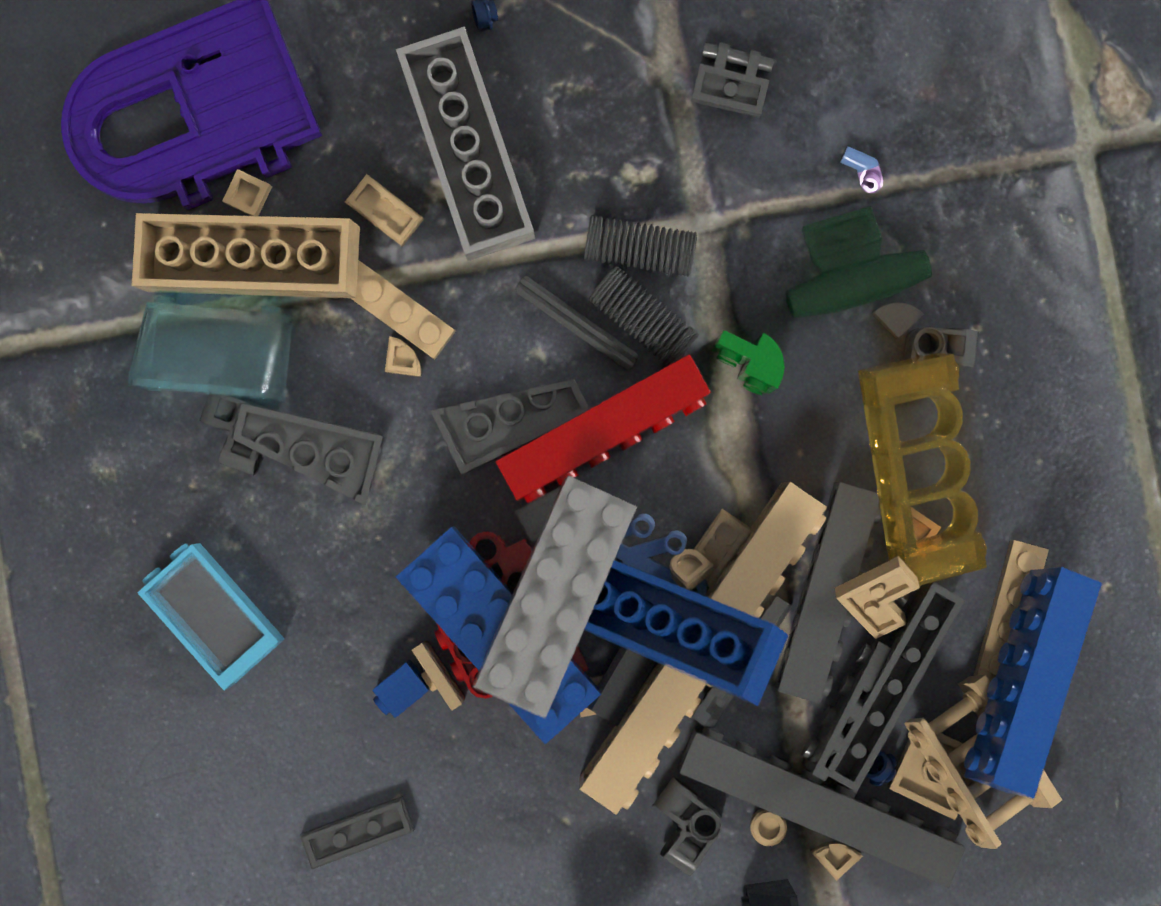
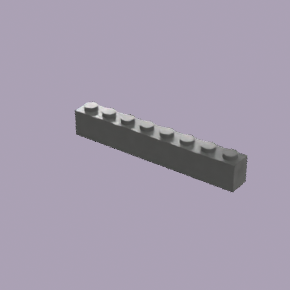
M704 726L703 731L696 728L693 729L677 767L680 774L944 887H950L966 849L956 840L958 834L938 825L934 831L923 826L925 820L904 811L902 816L889 811L891 808L889 804L871 797L869 802L857 798L858 792L841 783H837L836 788L822 783L823 780L812 775L808 769H804L802 774L789 769L791 763L785 759L771 754L768 760L757 755L758 749L750 744L739 740L736 745L723 740V733L710 727Z

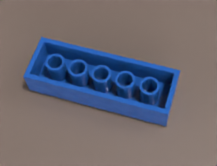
M451 527L399 573L396 578L479 670L514 592L455 527ZM571 658L546 718L534 715L510 703L508 704L546 745L601 695V691L574 659Z
M615 560L584 628L586 632L757 706L789 636L770 622Z
M1063 567L1030 570L1024 577L1020 587L1022 597L1019 606L1010 617L1009 627L1011 631L1008 640L999 651L998 662L1000 665L996 677L989 683L987 689L989 700L985 712L981 713L976 723V732L978 734L974 746L969 749L965 757L964 767L966 771L964 777L1003 792L1032 799L1035 798L1102 585L1101 582Z

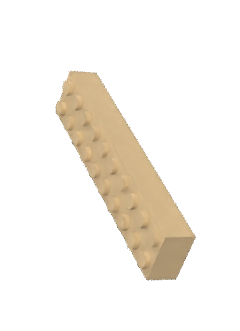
M792 482L781 483L750 527L752 528L750 534L713 586L707 590L705 597L760 618L764 611V608L760 606L767 594L774 596L785 580L781 576L782 572L788 564L794 566L801 558L806 549L802 543L810 533L815 535L820 530L827 518L822 515L827 507ZM657 663L637 692L618 727H613L580 775V790L616 815L622 807L627 810L639 793L636 789L637 784L643 776L649 779L659 765L660 760L657 757L663 746L670 748L679 736L681 730L678 726L683 717L686 715L690 718L702 701L699 698V694L705 685L712 686Z

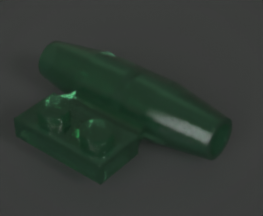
M869 206L802 227L801 231L811 261L823 273L786 290L785 296L793 318L838 313L892 297L931 278V263L925 250L880 255L882 236L872 207Z

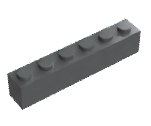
M834 482L825 512V517L827 518L820 529L774 688L777 691L820 704L822 696L827 697L829 695L833 682V676L829 675L833 661L838 662L843 648V641H839L843 627L847 628L852 618V614L836 599L835 588L864 574L859 570L863 558L868 559L873 547L874 538L869 536L873 523L878 524L883 513L884 504L880 503L882 494L842 482Z
M923 581L905 613L907 624L895 630L887 645L892 650L871 691L868 693L862 691L860 698L863 699V705L856 721H853L850 725L846 724L843 729L846 741L840 753H835L832 757L829 756L825 767L831 770L828 775L829 777L855 792L858 791L963 606L964 599L934 582Z

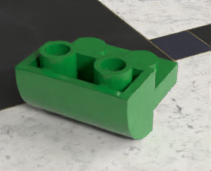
M723 330L717 337L712 351L718 353L716 359L731 367H736L737 364L743 365L737 378L744 382L742 387L759 396H762L763 393L769 394L778 389L784 374V358L778 344L765 333L761 334L752 344Z

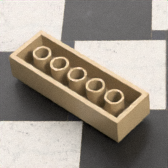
M136 213L132 286L146 292L356 298L360 226L349 218Z

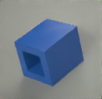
M409 659L372 690L376 694L373 700L385 715L391 713L396 718L430 689L423 680L421 672Z

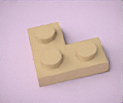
M898 556L836 587L835 593L836 599L877 639L907 624L905 613L895 604L894 600L920 587L918 577Z

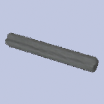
M528 276L523 277L515 289L517 294L625 370H630L638 359L636 352Z

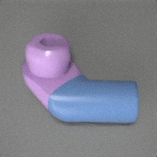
M847 146L840 163L856 169L860 185L866 193L871 194L880 190L883 185V176L877 159Z

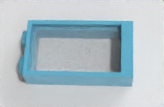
M185 543L170 555L172 562L166 568L161 570L158 567L143 579L142 582L145 586L137 593L223 690H226L238 682L285 638L201 543L191 544L190 546Z

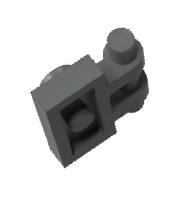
M705 42L702 57L715 59L714 67L700 64L691 102L760 118L769 80L756 77L757 70L771 73L774 59L761 56V52L756 50H750V53L731 49L730 44L720 42L719 45ZM726 62L746 67L745 74L725 70Z

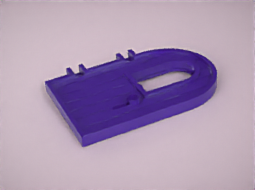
M235 0L100 56L90 63L73 82L66 96L61 118V133L66 153L79 174L95 188L115 199L131 203H153L178 195L182 207L186 210L213 200L211 191L206 183L257 162L265 178L279 174L292 168L285 151L323 136L269 0ZM221 53V57L213 59L204 64L200 62L201 60ZM196 63L191 70H188L191 64ZM172 89L175 101L181 105L180 114L185 119L189 130L188 133L143 150L135 156L116 158L105 151L100 140V130L103 122L110 114ZM273 145L278 158L267 162L262 149ZM194 178L199 191L188 195L183 182Z

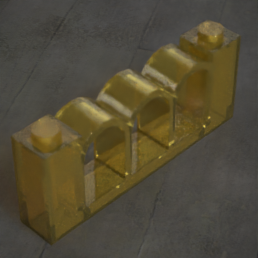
M934 353L858 370L889 561L899 556L918 577L919 586L987 568L985 558L987 554L986 543L982 538V533L975 531L978 524V509L971 496L961 490L969 478L971 462L965 448L953 440L958 435L963 423V411L960 402L951 393L952 391L959 390V367L955 361L954 354ZM930 397L938 411V420L935 428L923 437L900 442L894 405ZM938 447L943 452L945 458V471L941 479L931 486L908 491L902 456ZM947 497L953 507V519L950 526L938 535L916 540L910 506Z

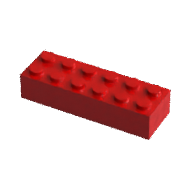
M689 354L495 462L516 500L520 501L525 498L527 503H531L547 494L544 487L557 480L559 486H561L568 475L573 478L578 477L579 474L576 469L588 463L592 469L610 459L611 456L608 451L618 446L621 447L622 451H625L641 442L643 439L640 434L651 428L655 434L673 424L675 421L672 416L683 411L686 417L701 409L707 404L704 398L711 394V391Z

